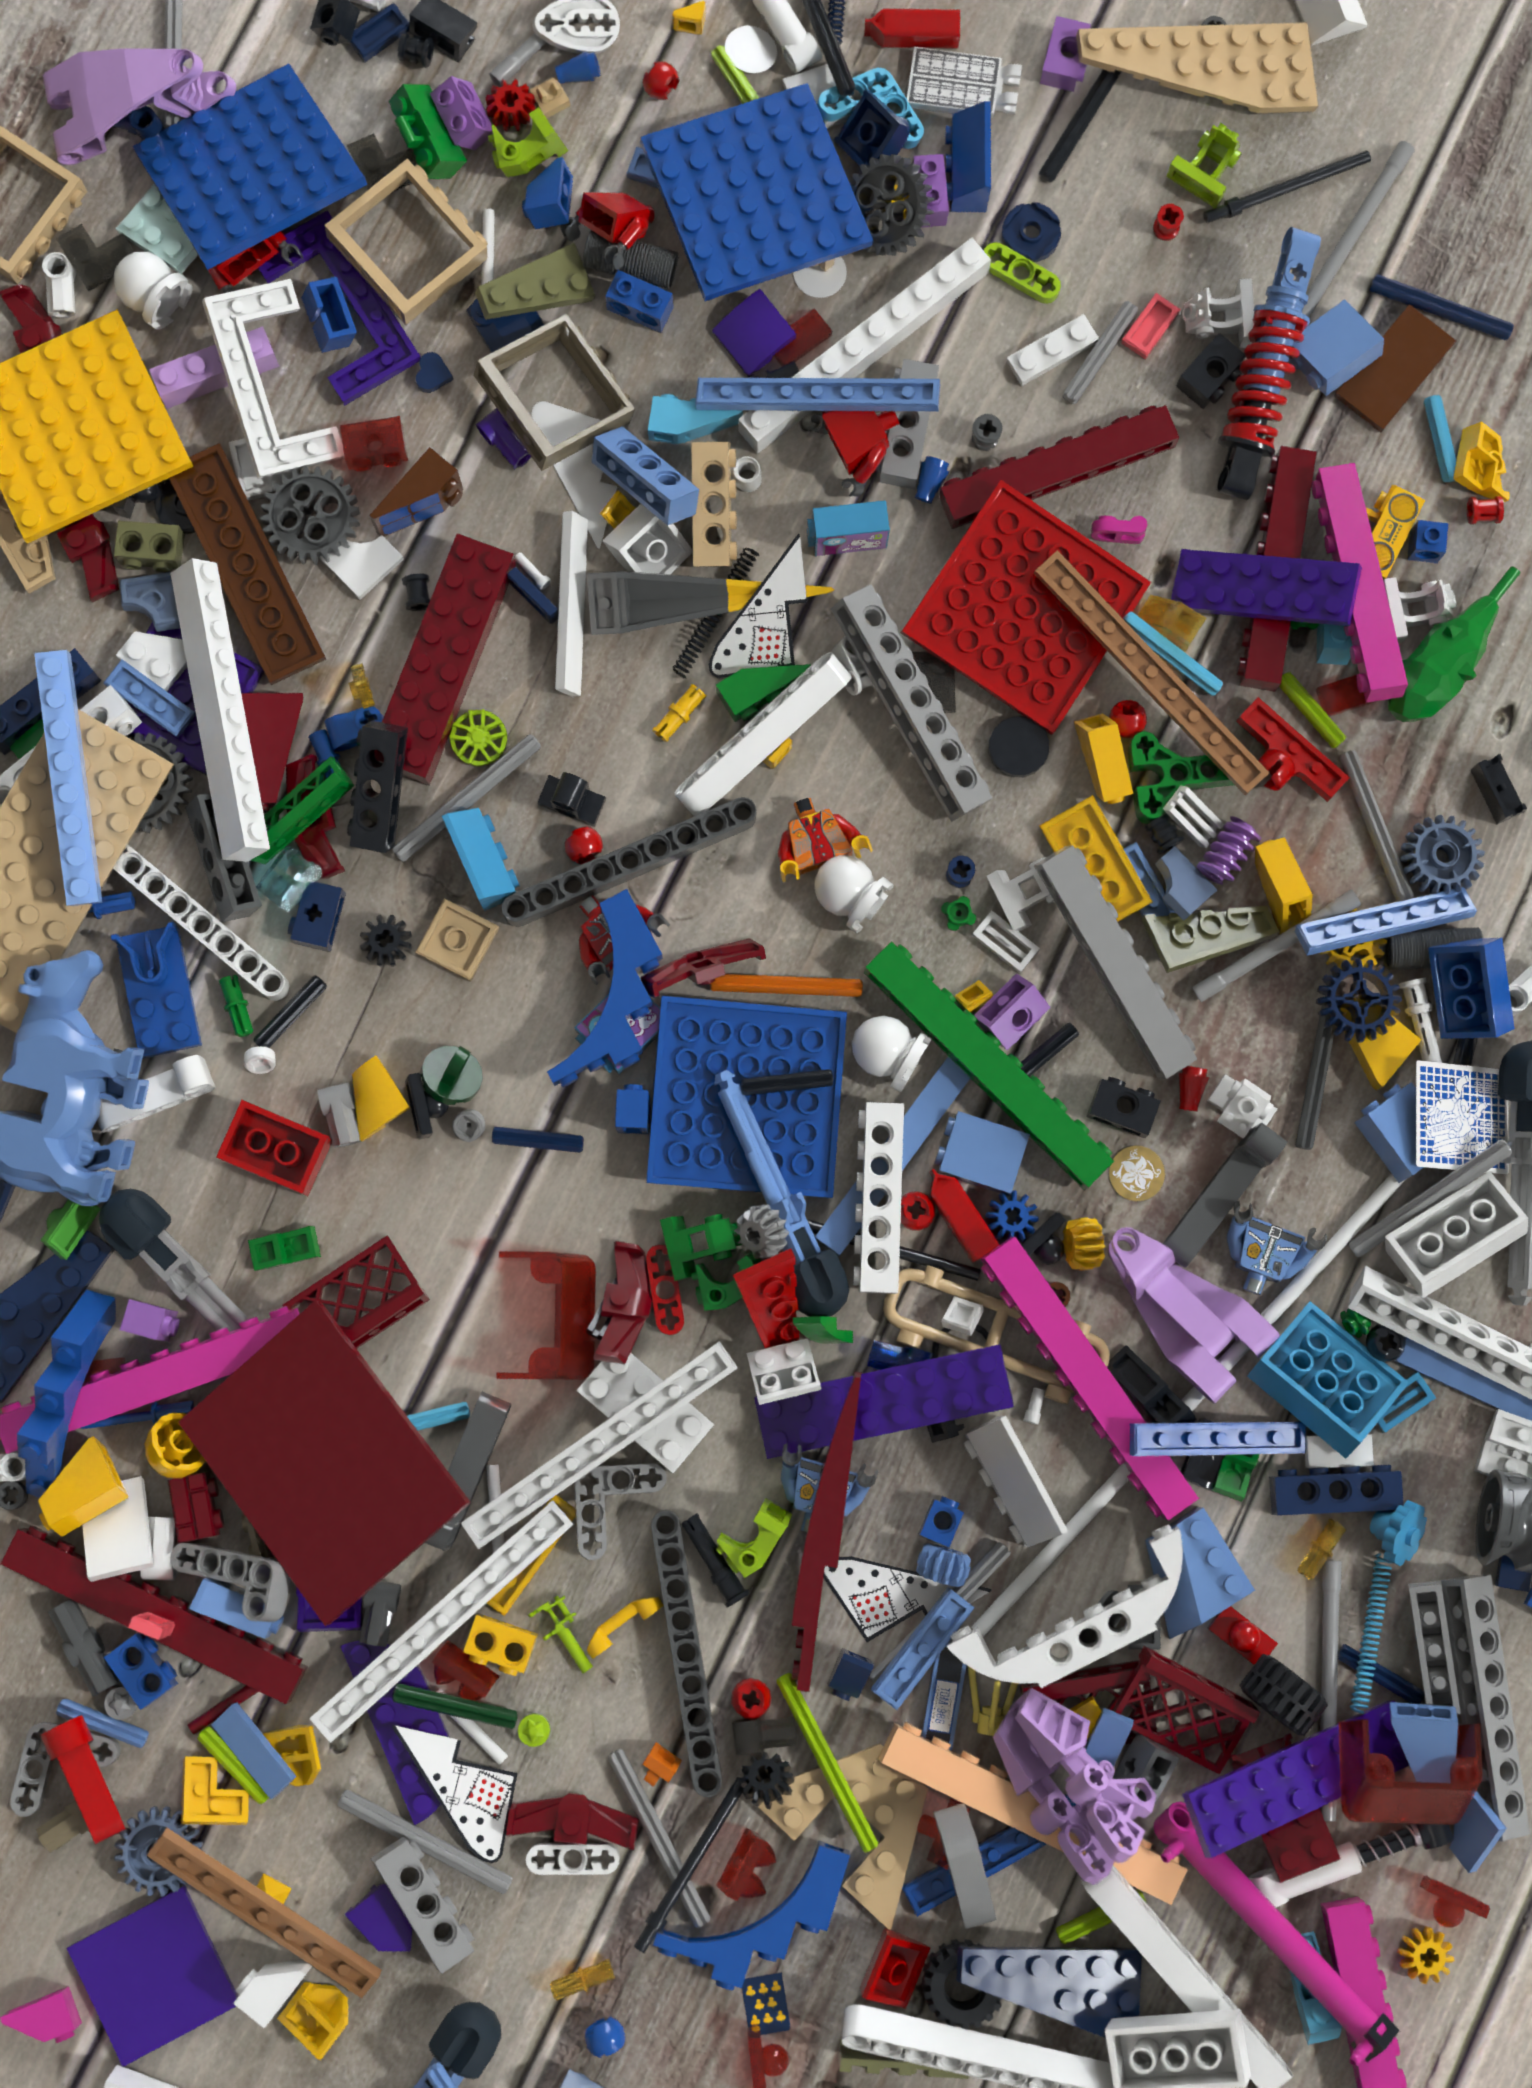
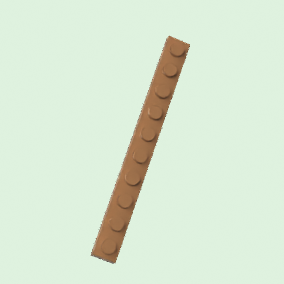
M1058 550L1035 570L1034 575L1244 795H1247L1269 774L1268 770Z

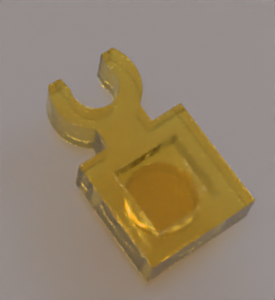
M363 663L351 666L353 681L349 682V687L354 700L360 699L363 709L375 706L373 693Z

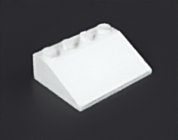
M996 1416L965 1433L967 1441L963 1442L964 1447L971 1459L977 1457L982 1469L978 1472L987 1488L991 1485L993 1486L998 1496L993 1500L1002 1516L1008 1514L1013 1524L1008 1528L1017 1544L1023 1542L1025 1547H1031L1068 1532L1006 1416Z

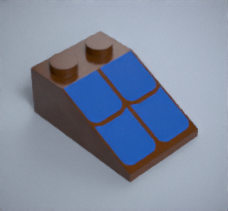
M429 447L369 515L376 533L379 536H387L438 515L449 506H455L463 495V486L458 470Z

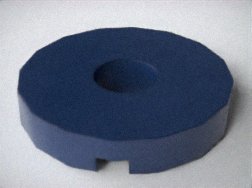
M1032 202V204L1024 205L1023 203L1017 205L1008 212L1003 222L1002 240L1004 245L1033 262L1044 260L1053 254L1061 239V227L1058 216L1051 208L1041 203ZM1028 226H1034L1039 230L1040 234L1035 238H1029L1024 234L1023 230Z

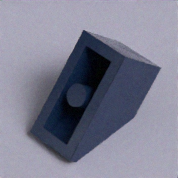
M842 1648L827 1683L829 1687L833 1688L831 1694L847 1701L850 1700L851 1696L858 1699L874 1667L872 1660Z

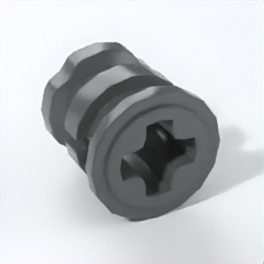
M983 414L975 419L972 429V442L977 449L989 451L991 448L996 447L1002 434L1003 426L1001 421L992 414ZM984 430L990 431L988 437L983 436Z

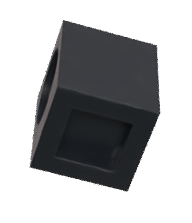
M318 0L310 29L327 45L336 46L341 43H351L360 10L349 0Z

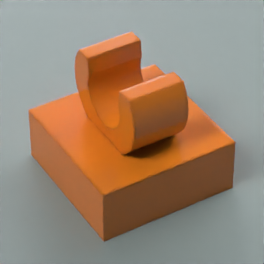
M656 1742L642 1763L649 1769L643 1780L653 1787L660 1777L669 1783L682 1760Z

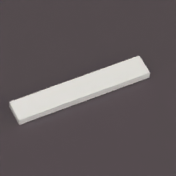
M566 511L562 514L555 689L575 697L581 696L588 519L574 511Z

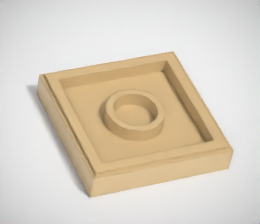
M444 898L415 953L471 982L496 936L499 926Z

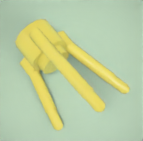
M968 1666L973 1706L972 1722L978 1723L977 1733L994 1736L1012 1705L1018 1683L1011 1682L1002 1710V1708L998 1707L1001 1683L998 1680L995 1681L991 1706H983L982 1711H980L976 1673L974 1669Z

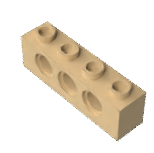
M691 442L692 484L699 489L696 514L692 516L693 567H732V560H737V542H731V529H737L736 511H731V498H736V480H731V467H736V449H730L729 442ZM714 465L720 466L723 472L722 478L715 483L709 482L706 477L707 470ZM718 496L723 501V507L720 512L712 514L707 509V502L711 497ZM713 527H719L723 531V539L716 545L711 544L707 539V533Z

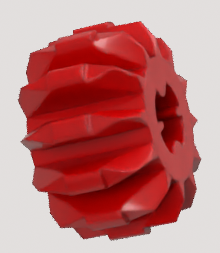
M516 78L512 81L511 85H507V82L502 79V87L499 88L492 85V94L486 96V104L488 105L486 113L489 118H492V123L496 127L503 124V130L506 133L510 126H514L519 132L520 123L529 126L531 122L529 114L536 109L534 106L536 102L533 93H529L527 84L519 86Z

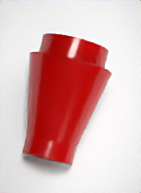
M1186 1066L1182 1069V1073L1179 1072V1109L1198 1112L1199 1103L1210 1078L1207 1077L1208 1069Z

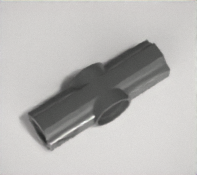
M70 1599L48 1611L50 1618L64 1641L62 1647L67 1659L75 1668H78L92 1696L119 1682L117 1676L104 1659L105 1647L98 1632L92 1626H89L78 1603Z

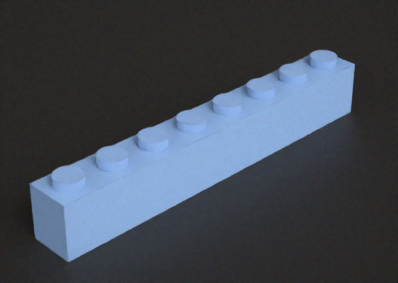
M67 650L34 653L66 906L102 903L71 654Z

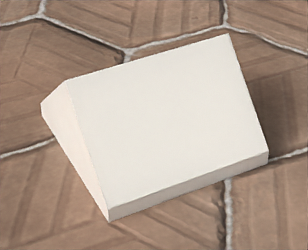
M1294 0L1302 23H1307L1311 46L1367 28V22L1358 0Z

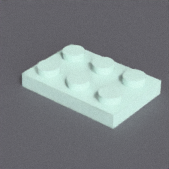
M154 184L116 228L122 237L145 252H151L162 258L171 269L180 274L186 270L198 255Z

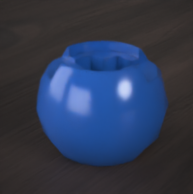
M609 2017L607 2020L602 2018L590 2025L585 2030L587 2049L593 2056L599 2058L604 2054L606 2057L621 2049L625 2044V2032L621 2023L617 2019Z

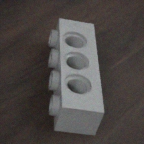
M904 359L902 369L896 368L894 379H937L939 365ZM895 411L899 421L908 419L913 422L914 426L904 428L899 424L885 431L889 447L875 471L881 472L880 483L915 489L930 411ZM901 447L906 449L908 454L904 457H899L894 454L893 450Z
M1441 1581L1408 1584L1426 1705L1456 1707L1457 1714H1461Z
M403 1836L370 1859L435 1967L442 1974L474 1952L470 1945L474 1937L465 1923L460 1926L458 1925L453 1916L458 1912L448 1895L444 1898L441 1897L436 1888L441 1883L432 1868L425 1870L420 1859L424 1855L415 1840L409 1843ZM407 1867H414L416 1869L415 1879L410 1883H402L400 1880L401 1872ZM423 1895H431L433 1898L432 1906L425 1911L418 1910L417 1902L419 1898ZM442 1922L448 1923V1934L443 1938H435V1927Z

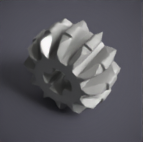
M769 1204L752 1206L737 1219L739 1226L735 1232L741 1237L738 1244H744L745 1254L753 1253L755 1259L771 1258L788 1244L785 1237L790 1232L784 1228L787 1220L780 1219L779 1210H771Z

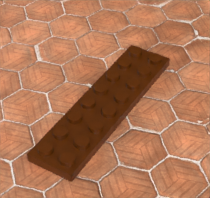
M220 443L190 456L189 458L194 467L169 479L210 562L217 563L221 585L270 684H276L326 660Z

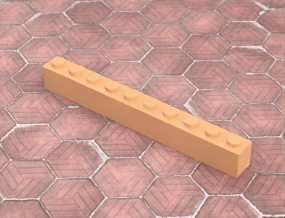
M905 1722L903 1727L896 1723L894 1724L878 1758L882 1764L1063 1852L1058 1843V1834L1061 1828L1059 1827L1050 1835H1043L1033 1827L1030 1815L1040 1804L1029 1790L1017 1797L1011 1780L1007 1778V1771L991 1764L989 1769L978 1764L980 1758L964 1750L959 1755L949 1750L950 1743L936 1736L930 1741L920 1736L922 1730L912 1724ZM1069 1832L1071 1841L1080 1846L1078 1837L1074 1833ZM1142 1838L1137 1852L1123 1863L1114 1861L1113 1865L1131 1886L1172 1905L1188 1869L1180 1863L1181 1857L1178 1855L1169 1863L1163 1862L1161 1860L1162 1854L1151 1849L1153 1843Z

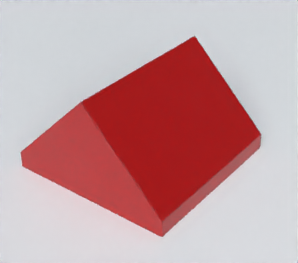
M884 1927L861 1983V1996L866 2000L906 2009L931 1947L896 1931H889Z

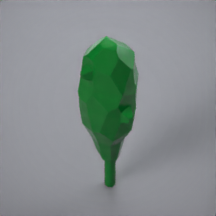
M1511 566L1488 595L1480 597L1458 616L1433 625L1409 658L1402 660L1408 686L1403 697L1389 699L1387 704L1388 710L1397 720L1401 722H1416L1434 716L1461 691L1466 681L1473 680L1476 677L1474 668L1486 651L1487 639L1499 611L1497 602L1521 574L1516 567Z

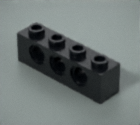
M371 721L362 726L358 732L357 746L360 747V754L354 765V776L357 777V782L350 800L354 810L353 818L350 819L347 828V834L351 836V847L386 853L395 846L408 727ZM375 750H378L383 754V763L377 761V759L375 758ZM371 780L378 782L381 788L380 793L373 790ZM368 810L376 814L377 823L370 820Z

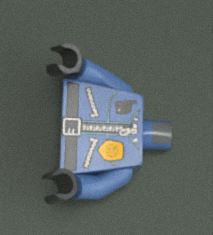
M1240 1201L1234 1203L1235 1216L1232 1218L1226 1238L1230 1256L1236 1261L1235 1267L1248 1272L1243 1289L1250 1293L1261 1295L1266 1279L1275 1283L1281 1282L1282 1279H1290L1305 1268L1317 1250L1322 1249L1326 1244L1327 1234L1321 1240H1314L1312 1238L1316 1228L1309 1230L1307 1242H1304V1236L1254 1218L1251 1203L1249 1204V1209L1245 1212L1239 1211Z
M784 1444L782 1450L781 1482L786 1499L793 1503V1508L805 1511L800 1530L807 1532L824 1463L801 1457V1445H798L796 1453H789L787 1451V1444ZM862 1464L858 1473L849 1471L844 1517L848 1516L863 1502L869 1488L876 1482L878 1470L875 1471L873 1476H867L864 1473L866 1464Z

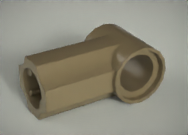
M76 1800L64 1807L65 1810L36 1829L40 1842L50 1853L69 1842L79 1833L82 1835L88 1831Z

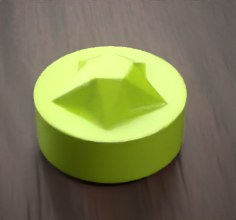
M538 1713L525 1716L518 1726L520 1740L530 1747H537L545 1743L551 1731L547 1718Z

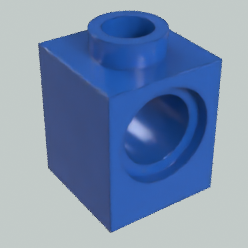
M1418 520L1410 530L1407 560L1438 563L1446 553L1448 523Z
M944 1496L941 1497L940 1501L932 1499L918 1534L946 1547H950L964 1514L963 1511L957 1509L960 1503ZM940 1511L948 1512L951 1517L950 1525L945 1529H938L934 1525V1516Z

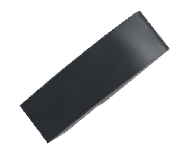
M1127 1345L1109 1360L1107 1368L1118 1384L1155 1423H1192L1197 1420L1192 1410L1170 1390L1167 1383Z

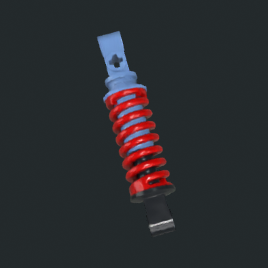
M1290 227L1287 230L1282 241L1281 254L1273 284L1267 287L1266 303L1265 305L1254 306L1252 319L1254 326L1248 334L1251 344H1248L1244 349V355L1247 360L1240 364L1239 368L1243 375L1239 376L1235 382L1236 388L1239 391L1235 392L1231 397L1232 404L1235 407L1227 412V418L1231 423L1223 428L1218 440L1220 445L1228 448L1224 466L1218 479V492L1248 500L1256 485V476L1261 457H1272L1275 454L1273 442L1279 432L1276 428L1267 426V421L1280 422L1283 418L1280 412L1271 410V406H1285L1287 404V398L1279 394L1281 390H1289L1291 388V382L1284 379L1285 374H1294L1296 370L1293 364L1288 363L1289 358L1296 359L1300 355V351L1292 347L1293 342L1300 343L1304 340L1302 332L1310 323V318L1303 314L1302 310L1304 308L1303 305L1307 304L1309 298L1306 290L1313 264L1320 248L1321 237L1319 235L1294 227Z

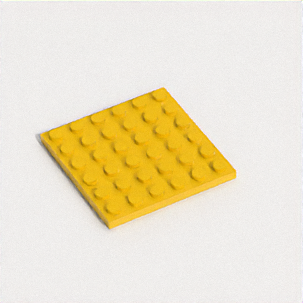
M118 309L0 363V490L27 544L194 467Z

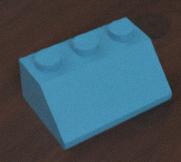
M474 808L443 815L442 818L483 910L486 911L502 904L505 898L516 893L515 888L519 887L520 884L513 869L507 871L504 866L503 860L508 857L501 841L496 844L493 841L490 833L496 830L489 814L482 816L480 809Z

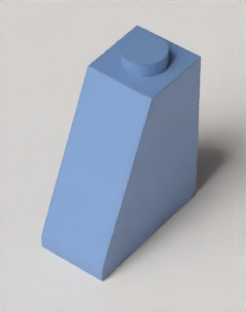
M204 1578L189 1608L264 1639L270 1637L271 1633L277 1634L284 1620V1616L275 1622L248 1620L242 1610L245 1589L229 1582L211 1578Z
M1390 1702L1391 1723L1419 1789L1432 1794L1453 1793L1458 1733L1456 1707Z

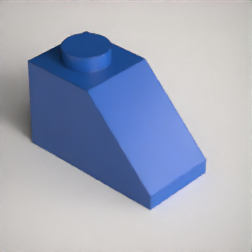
M563 157L556 158L527 186L526 198L522 201V209L525 217L530 219L535 230L569 223L573 176Z

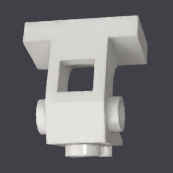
M1240 279L1235 289V296L1231 298L1213 299L1211 298L1209 287L1194 294L1193 298L1184 304L1183 319L1185 321L1186 333L1196 334V337L1200 339L1210 338L1219 333L1238 334L1239 348H1245L1248 344H1251L1248 334L1254 326L1252 320L1254 315L1252 279ZM1224 311L1225 322L1210 320L1211 312Z
M1396 577L1383 580L1398 644H1402L1407 638V627L1429 624V627L1432 628L1435 624L1454 618L1452 608H1456L1457 603L1450 583L1444 584L1442 579L1422 584L1421 591L1402 593L1399 592ZM1423 601L1426 614L1410 616L1407 604Z
M1046 857L1029 865L1031 870L1012 880L1009 879L1005 870H996L987 875L1013 931H1022L1032 925L1025 912L1030 907L1045 899L1048 904L1055 902L1034 867L1035 864ZM1035 877L1042 892L1026 899L1020 885Z
M1226 1074L1207 1100L1222 1111L1217 1122L1243 1139L1251 1128L1261 1122L1267 1126L1277 1111V1108L1270 1103L1271 1095L1247 1079L1239 1082Z

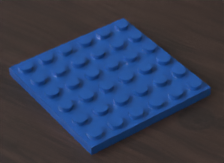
M290 64L235 92L234 96H226L210 108L200 110L192 114L191 117L185 118L177 124H173L160 131L155 137L147 138L132 146L207 270L368 185L364 175Z
M808 83L640 137V144L704 301L873 245L871 233Z
M661 996L646 1183L761 1192L746 1159L745 1152L718 1095V1092L721 1090L720 1085H714L716 1074L728 1070L735 1075L732 1078L733 1082L741 1086V1080L744 1078L829 1069L833 1074L832 1086L747 1095L745 1097L790 1194L794 1195L802 1192L803 1196L833 1198L847 1012Z

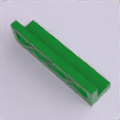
M330 756L264 815L270 849L251 861L266 865L355 786L334 757ZM332 768L334 773L323 781L324 774ZM306 790H313L301 801V795ZM291 810L281 820H279V814L282 811Z

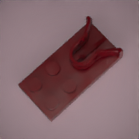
M1288 1733L1280 1739L1241 1754L1231 1755L1229 1763L1232 1770L1234 1771L1291 1745L1292 1734ZM1320 1808L1260 1835L1279 1883L1341 1860Z

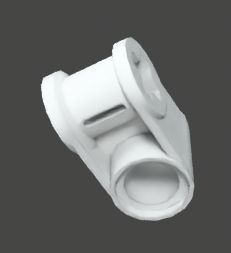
M845 635L835 645L832 653L851 674V679L845 685V688L851 695L855 696L860 694L862 689L870 686L874 687ZM846 648L850 649L853 654L849 653Z

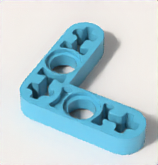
M878 67L854 77L855 89L861 93V96H863L865 89L869 90L868 88L871 87L870 91L886 106L891 102L899 105L901 113L896 115L906 118L910 132L913 131L915 133L914 136L909 134L903 148H915L924 134V128L891 73L884 68ZM874 80H876V82L878 83H884L883 88L880 84H877L873 87L871 86L873 85ZM834 86L822 92L816 104L823 120L832 122L851 114L859 100H853L849 96L842 97L837 87ZM827 102L829 105L837 104L833 110L831 106L826 108L825 103Z

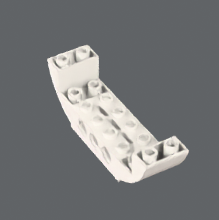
M1167 1524L1153 1531L1152 1535L1154 1538L1149 1540L1166 1574L1165 1577L1160 1578L1159 1574H1155L1141 1582L1143 1588L1133 1593L1130 1588L1112 1596L1113 1603L1105 1607L1098 1603L1084 1610L1085 1617L1076 1622L1070 1617L1055 1625L1056 1632L1045 1636L1044 1632H1040L1026 1640V1647L1017 1651L1016 1647L1013 1646L999 1653L997 1656L998 1661L996 1662L978 1627L971 1630L968 1625L952 1633L950 1636L952 1640L949 1641L947 1648L964 1664L983 1675L1013 1683H1038L1040 1688H1043L1157 1630L1155 1623L1167 1609L1179 1582L1183 1557L1180 1529L1178 1527L1171 1529L1170 1525ZM1115 1613H1120L1126 1618L1125 1625L1120 1629H1114L1108 1624L1109 1617ZM1092 1628L1097 1632L1098 1636L1093 1643H1084L1079 1638V1634L1083 1629ZM1055 1643H1063L1068 1647L1069 1652L1065 1657L1058 1658L1051 1653V1646Z

